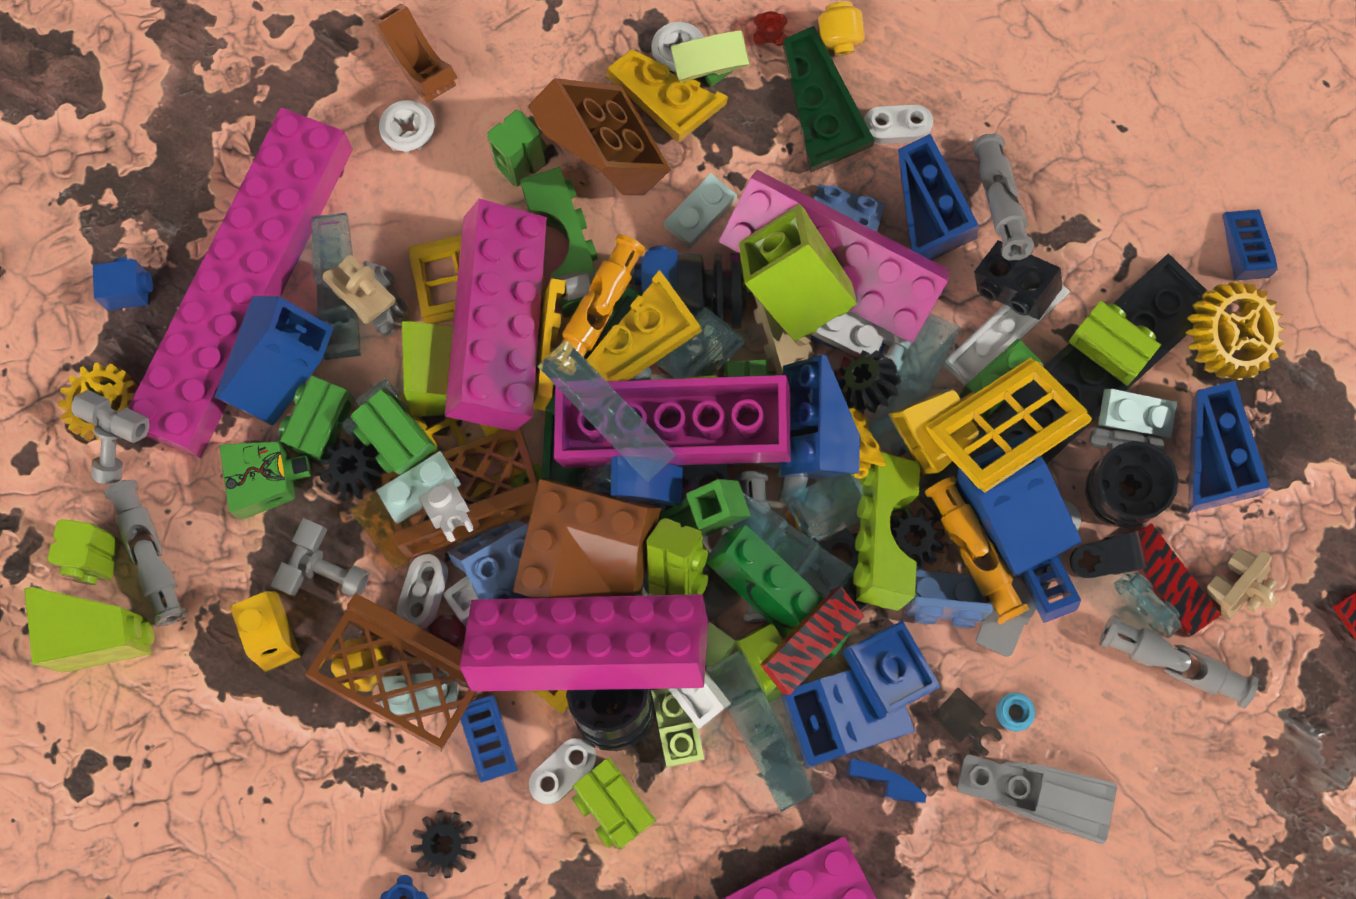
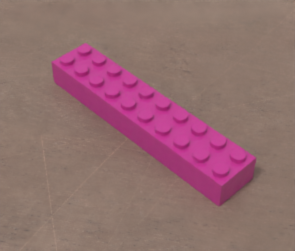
M280 107L128 406V409L148 417L149 431L146 436L147 438L201 459L227 406V403L215 398V394L252 296L281 297L353 150L343 130Z

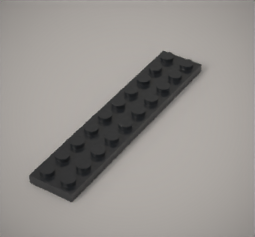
M1169 253L1113 303L1125 312V318L1135 326L1142 325L1150 329L1156 336L1155 340L1161 344L1128 386L1070 343L1044 366L1087 410V414L1092 417L1089 424L1041 455L1046 465L1100 416L1104 389L1126 392L1187 336L1186 332L1189 329H1193L1194 324L1187 318L1192 314H1197L1193 304L1197 301H1203L1201 294L1208 290ZM1033 380L1017 390L1012 397L1025 409L1048 393ZM1051 399L1030 413V415L1045 428L1067 412L1054 399ZM1005 401L985 421L995 429L1016 415L1017 412ZM1021 419L999 435L1008 442L1024 433L1029 438L1037 432L1024 419ZM980 425L977 427L979 435L973 442L987 434ZM991 439L968 455L974 459L999 445ZM953 461L939 473L925 474L919 479V495L916 498L939 521L942 515L932 497H927L925 491L948 477L954 476L957 479L959 467ZM959 491V493H960V495L962 496V498H963L965 504H968L967 501L965 500V498L963 497V495L961 494V492Z

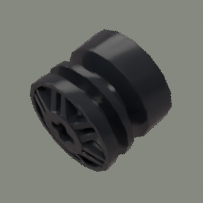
M716 253L713 270H705L702 254H678V296L700 324L701 329H703L706 313H714L717 329H723V313L731 312V328H741L742 317L746 309V285L744 283L740 253H730V269H722V254Z
M1131 441L1119 444L1093 465L1086 477L1085 495L1089 507L1100 520L1114 527L1131 528L1144 524L1170 507L1177 494L1178 475L1173 461L1162 449L1151 443ZM1124 481L1126 486L1133 487L1134 491L1130 494L1119 487Z
M649 689L567 690L566 698L569 710L578 730L588 743L600 750L617 752L631 748L645 738L653 724L655 709ZM615 704H619L620 709L613 708L615 707ZM607 708L613 709L611 714H608Z

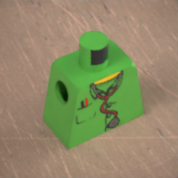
M280 442L219 445L229 513L239 520L295 499L293 480L312 476V467L308 455L289 459L287 449Z

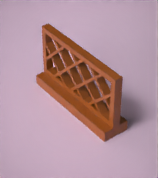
M521 427L516 431L505 429L441 452L455 475L460 472L472 478L463 494H460L465 503L470 504L467 505L470 510L467 512V515L473 524V531L468 532L465 526H458L452 532L455 541L450 542L447 540L441 527L435 529L424 508L420 510L424 513L415 525L404 528L403 521L397 524L393 520L396 531L393 533L396 546L408 560L531 515L539 482ZM516 438L518 447L511 459L497 454L502 443ZM473 453L485 456L476 472L462 466L467 456ZM521 457L524 464L519 463ZM492 460L507 465L498 481L484 475ZM514 469L527 473L530 483L516 488L506 485ZM394 471L391 474L387 472L381 474L383 486L400 475ZM480 481L494 487L486 499L478 501L471 498Z
M357 593L353 595L347 604V611L305 673L306 678L441 752L477 691L470 690L461 671L462 650ZM351 624L364 631L367 643L345 648L342 635L348 625ZM370 635L379 640L372 641ZM338 642L340 649L332 651ZM390 645L397 649L400 661L378 666L374 648ZM369 650L373 668L351 673L347 655ZM404 653L412 658L405 659ZM342 657L346 675L330 679L318 672L325 661ZM423 663L431 668L434 680L412 685L408 670L409 666ZM402 668L407 687L385 692L381 673ZM438 672L445 675V677L439 678ZM376 676L380 694L363 697L356 693L354 680ZM456 681L469 688L462 700L446 704L441 685ZM348 682L350 689L341 684ZM436 687L441 705L419 711L415 692ZM409 694L414 712L401 716L392 713L387 699ZM382 701L384 708L374 702ZM456 709L452 718H450L448 710ZM443 712L447 726L440 738L425 731L422 717ZM416 719L418 726L409 721Z

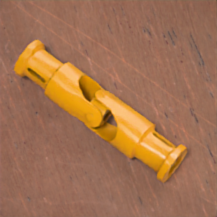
M623 234L617 235L615 239L616 246L608 261H603L589 287V292L585 294L563 331L562 336L564 339L554 356H549L547 360L549 366L559 373L570 378H577L579 374L577 368L586 352L592 351L613 312L614 304L623 295L632 279L630 273L638 258L644 257L646 253L645 247L631 237ZM587 314L598 317L592 326L587 320Z
M954 476L948 477L928 488L925 494L927 497H932L942 515L940 521L949 537L960 547L962 559L983 597L988 596L991 604H993L999 616L997 622L1001 625L1028 611L1030 608L1027 604H1022L1011 584L1013 578L991 541L982 534L980 521L972 506L965 504L956 488V478ZM989 553L992 559V570L983 571L973 562L979 561L982 556Z

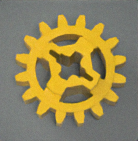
M94 363L93 371L91 372L82 366L80 367L81 376L78 379L71 375L68 377V380L72 383L71 387L60 389V392L67 396L66 400L57 402V406L66 411L60 416L61 420L70 424L68 427L70 431L76 435L81 433L80 436L87 441H91L94 438L95 425L84 422L85 420L73 415L72 402L74 397L86 390H90L109 399L111 408L119 412L128 408L135 395L133 393L139 387L134 381H130L131 376L124 370L119 371L113 364H109L105 369L100 363ZM102 381H109V383L105 385L100 384V382ZM95 435V438L101 442V438Z

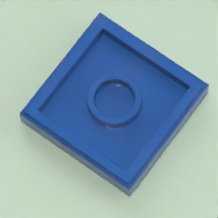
M903 620L842 651L880 720L941 687Z

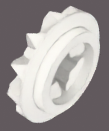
M669 23L660 28L653 37L651 45L653 58L655 61L669 67V70L677 75L671 46L676 45L678 39H681V43L703 38L704 36L699 29L689 23Z
M402 100L390 105L383 112L379 122V131L383 141L393 151L400 150L406 154L411 150H422L423 145L427 141H432V133L435 129L434 118L430 110L422 103L413 100ZM410 122H413L414 129L417 132L407 131L405 135H402L403 131L398 124L408 125Z

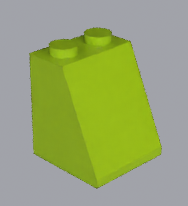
M800 203L738 242L745 285L794 342L805 335L813 334L820 326L837 316L846 314L852 307L857 305L851 280Z
M412 321L402 322L404 394L412 417L445 415L453 326Z
M35 587L24 588L33 665L66 673L152 655L150 644L154 643L155 635L153 626L147 618L119 606Z

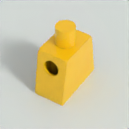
M954 389L942 391L888 414L914 460L920 463L922 474L939 473L952 462L950 457L930 437L926 430V425L974 395V392L960 399ZM973 420L950 434V436L964 449L978 437L979 431Z
M265 591L230 606L247 656L264 671L267 672L301 658L277 591ZM277 648L276 651L267 653V650Z

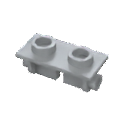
M365 260L363 262L364 267H371L375 271L374 278L396 298L394 305L372 321L376 331L382 333L383 337H387L396 332L395 326H402L403 321H410L407 316L409 310L394 288L393 284L395 281L392 273L385 266Z

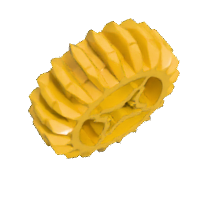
M1234 281L1228 284L1216 285L1213 287V290L1201 294L1203 301H1197L1193 304L1197 314H1192L1187 318L1194 324L1193 329H1189L1186 334L1194 337V342L1188 348L1198 350L1194 361L1199 363L1205 362L1204 371L1209 373L1215 372L1216 377L1221 379L1242 380L1243 378H1253L1259 375V371H1265L1270 368L1269 361L1279 357L1274 348L1285 344L1278 338V334L1286 330V328L1278 325V319L1284 314L1274 312L1273 309L1277 301L1272 299L1266 300L1268 291L1263 289L1256 290V284H1243V282ZM1230 303L1239 305L1238 310L1235 312L1226 313L1224 311ZM1240 348L1247 350L1240 359L1232 357L1233 353L1239 351Z

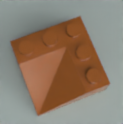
M554 78L528 105L535 118L536 126L545 136L600 170L622 195L644 196L671 171L622 86Z
M540 479L512 592L532 598L639 596L647 567L646 540L657 526L661 508L611 496V494L559 480Z

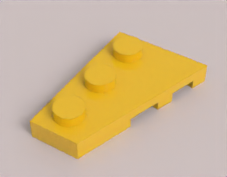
M633 49L607 68L606 76L615 85L622 86L627 96L678 143L727 104L728 96L718 91L716 94H713L701 88L700 82L694 79L680 82L677 75L669 72V67Z
M660 270L651 279L652 283L642 296L638 295L630 305L631 309L620 323L612 327L586 359L601 382L628 381L702 332L700 324Z
M551 278L540 304L533 409L545 411V407L552 398L555 369L549 366L547 360L549 356H554L557 352L556 348H551V344L556 343L562 314L554 312L561 296L564 294L566 280Z

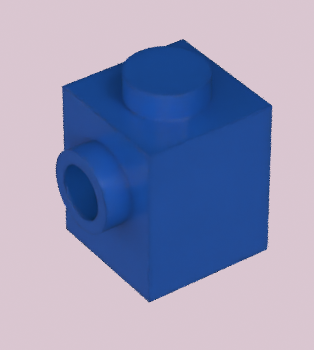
M654 246L646 250L644 257H641V263H636L634 266L635 285H642L643 294L652 283L651 279L660 270L678 294V249L670 250L666 246Z
M121 257L114 259L110 263L93 265L94 299L106 310L149 305V292L153 291L152 277L150 272L146 271L136 259Z

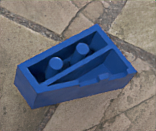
M928 134L898 149L911 250L932 261L977 239L979 224L932 135Z
M1235 381L1198 390L1192 400L1188 514L1262 496L1270 488Z

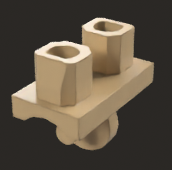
M351 254L338 266L323 273L322 279L332 288V292L340 300H344L365 324L372 322L395 303L396 298L374 278L375 271L369 266L363 267Z
M1239 548L1228 562V568L1241 576L1239 580L1234 584L1218 574L1207 587V595L1221 605L1222 616L1231 620L1249 597L1251 599L1245 607L1252 613H1255L1260 606L1267 609L1274 608L1278 603V599L1272 591L1278 585L1277 582L1272 578H1267L1261 584L1271 571L1268 564L1273 558L1272 555L1262 550L1256 556L1247 550Z

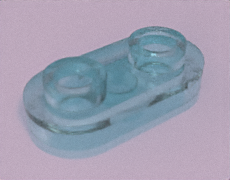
M1127 572L1114 582V587L1118 594L1158 634L1165 638H1170L1181 627L1178 620L1180 617L1178 610L1168 601H1161L1151 591L1153 589L1151 583L1142 574Z

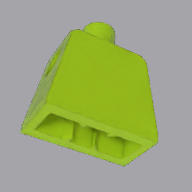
M764 623L735 639L736 648L767 704L780 698L782 692L760 666L783 641L773 623Z

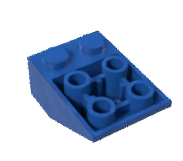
M252 296L215 398L270 425H274L294 399L298 387L302 383H306L322 361L334 327L280 296Z
M820 355L783 365L782 375H786L790 386L791 462H779L781 465V476L823 479L858 474L860 435L827 356Z
M1024 433L1007 443L1013 449L1028 439V436ZM998 446L973 460L983 469L1006 452ZM1041 456L986 493L982 489H978L960 468L958 469L956 486L967 503L972 506L981 525L1015 577L1082 542L1052 475Z
M852 670L800 685L790 695H781L806 769L915 732L906 706L880 720Z

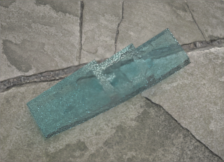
M347 212L313 216L312 254L313 278L317 284V315L320 320L334 327L323 357L325 360L361 356L359 318L357 313L344 300H340L332 292V288L322 279L324 272L338 266L350 254L353 256Z
M932 313L928 315L898 370L902 383L896 386L899 396L889 397V407L881 404L869 428L873 438L880 447L898 455L904 441L888 414L927 397L961 328L960 326Z
M567 340L563 341L537 366L646 482H649L676 456Z
M742 492L751 517L726 527L727 530L732 531L747 525L823 597H826L836 587L844 588L854 574L851 566L821 548L818 542L789 525L783 517Z
M739 650L707 667L706 669L710 677L731 703L726 709L779 810L782 812L815 794L783 728L779 725L764 692L759 687L742 652Z

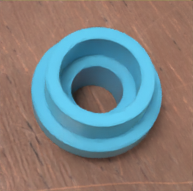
M1009 693L998 702L996 716L1004 728L1018 732L1027 729L1033 723L1035 707L1027 696L1021 693ZM1012 705L1019 707L1021 710V717L1017 720L1009 715V708Z

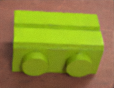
M1100 301L1068 342L1128 386L1161 344L1155 340L1156 336L1150 329L1142 325L1135 326L1125 318V312L1120 307L1112 303L1105 304L1103 301Z
M667 518L660 520L646 540L649 595L703 594L708 583V576L703 574L708 550L703 549L702 531L689 526L681 527V523Z
M68 519L58 520L53 534V538L56 541L51 543L47 560L50 564L60 568L59 575L74 578V582L87 585H96L97 580L108 581L112 579L116 564L113 558L118 556L121 541L92 523Z
M609 757L572 786L577 794L571 799L585 817L590 813L593 814L600 824L595 831L608 849L614 844L618 850L623 849L657 821Z

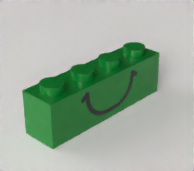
M747 525L725 533L707 557L706 564L768 622L773 623L776 629L785 637L824 599ZM852 630L826 658L836 656Z

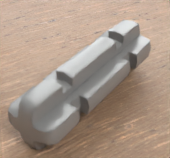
M1094 426L1089 438L1092 447L1102 449L1109 446L1111 447L1110 450H1112L1119 444L1131 441L1147 442L1162 450L1164 449V440L1160 436L1148 434L1147 437H1144L1143 433L1113 429L1111 432L1107 427Z

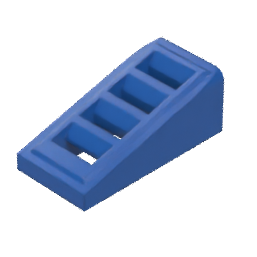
M1260 209L1224 212L1222 216L1234 281L1270 278L1278 270ZM1251 220L1252 226L1237 227L1235 221ZM1253 233L1254 237L1241 238L1240 234ZM1256 245V249L1245 250L1244 246ZM1258 257L1259 261L1248 262L1247 258Z
M1058 555L1021 573L1043 623L1078 610L1081 598ZM1048 566L1052 569V571L1036 576L1034 573ZM1057 581V586L1043 591L1041 586ZM1063 595V598L1052 603L1048 601Z
M492 695L471 702L461 718V723L480 782L483 783L518 771L497 698ZM490 710L491 717L472 723V715ZM495 725L496 732L476 737L475 731ZM497 740L500 741L501 747L481 753L479 746ZM501 755L505 756L506 762L485 768L484 761Z

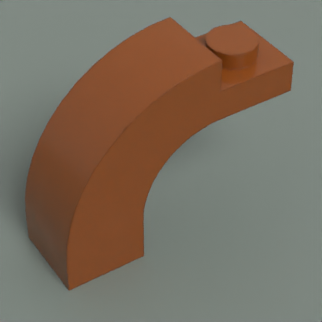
M399 4L372 20L392 57L425 102L428 103L456 86L454 80L458 77L452 66L438 57L424 37L407 6Z

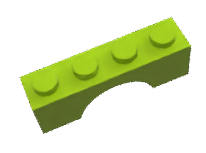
M881 452L886 462L885 467L872 464L868 469L867 476L859 479V483L863 485L862 498L857 508V515L861 518L860 531L855 541V549L859 551L858 565L853 575V583L857 586L856 601L899 611L915 597L916 562L908 557L896 544L891 533L890 516L892 512L903 511L919 495L920 463Z

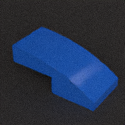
M611 457V496L634 502L648 500L667 506L682 505L683 467L640 458Z
M856 759L848 761L847 777L884 782L882 798L916 804L926 803L927 795L916 785L895 772Z

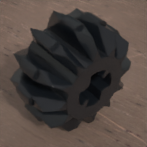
M862 350L858 359L849 356L850 365L839 368L843 377L838 379L837 382L847 405L852 406L861 413L867 409L869 412L876 414L879 405L882 404L889 407V397L899 396L896 386L902 383L897 372V366L892 359L885 357L883 353L877 350L871 355L869 352Z
M355 438L350 446L345 439H340V449L336 451L333 447H327L326 451L331 458L320 460V465L326 469V471L320 474V479L324 483H329L327 490L332 495L339 492L340 497L347 501L353 492L358 500L363 499L364 493L362 489L367 487L369 491L374 492L376 487L371 480L382 479L381 474L383 473L376 469L380 464L374 455L375 448L371 444L363 447V442L359 438ZM350 464L357 468L353 474L345 470Z
M907 507L902 511V518L894 513L890 516L891 533L898 547L916 562V570L920 571L924 568V561L931 565L937 561L934 552L941 553L945 547L937 539L942 538L945 532L943 529L932 528L938 521L936 516L926 521L923 519L925 509L920 508L916 516L913 517L912 511ZM909 532L914 533L913 537L917 535L920 537L921 540L917 546H911L912 541L906 542L905 538Z
M440 810L437 811L436 815L437 825L433 819L426 816L422 821L428 831L414 830L413 836L423 840L422 845L411 846V852L424 853L416 862L419 868L431 862L428 870L429 876L435 877L442 866L443 876L447 879L453 876V865L460 872L467 870V866L461 858L464 856L468 859H475L477 854L466 848L467 844H475L479 840L477 836H465V833L473 827L471 821L464 822L458 827L461 820L460 813L454 812L449 821H447L445 811ZM440 836L452 837L453 844H449V846L453 848L450 853L447 851L438 852L436 845L441 844L437 842Z

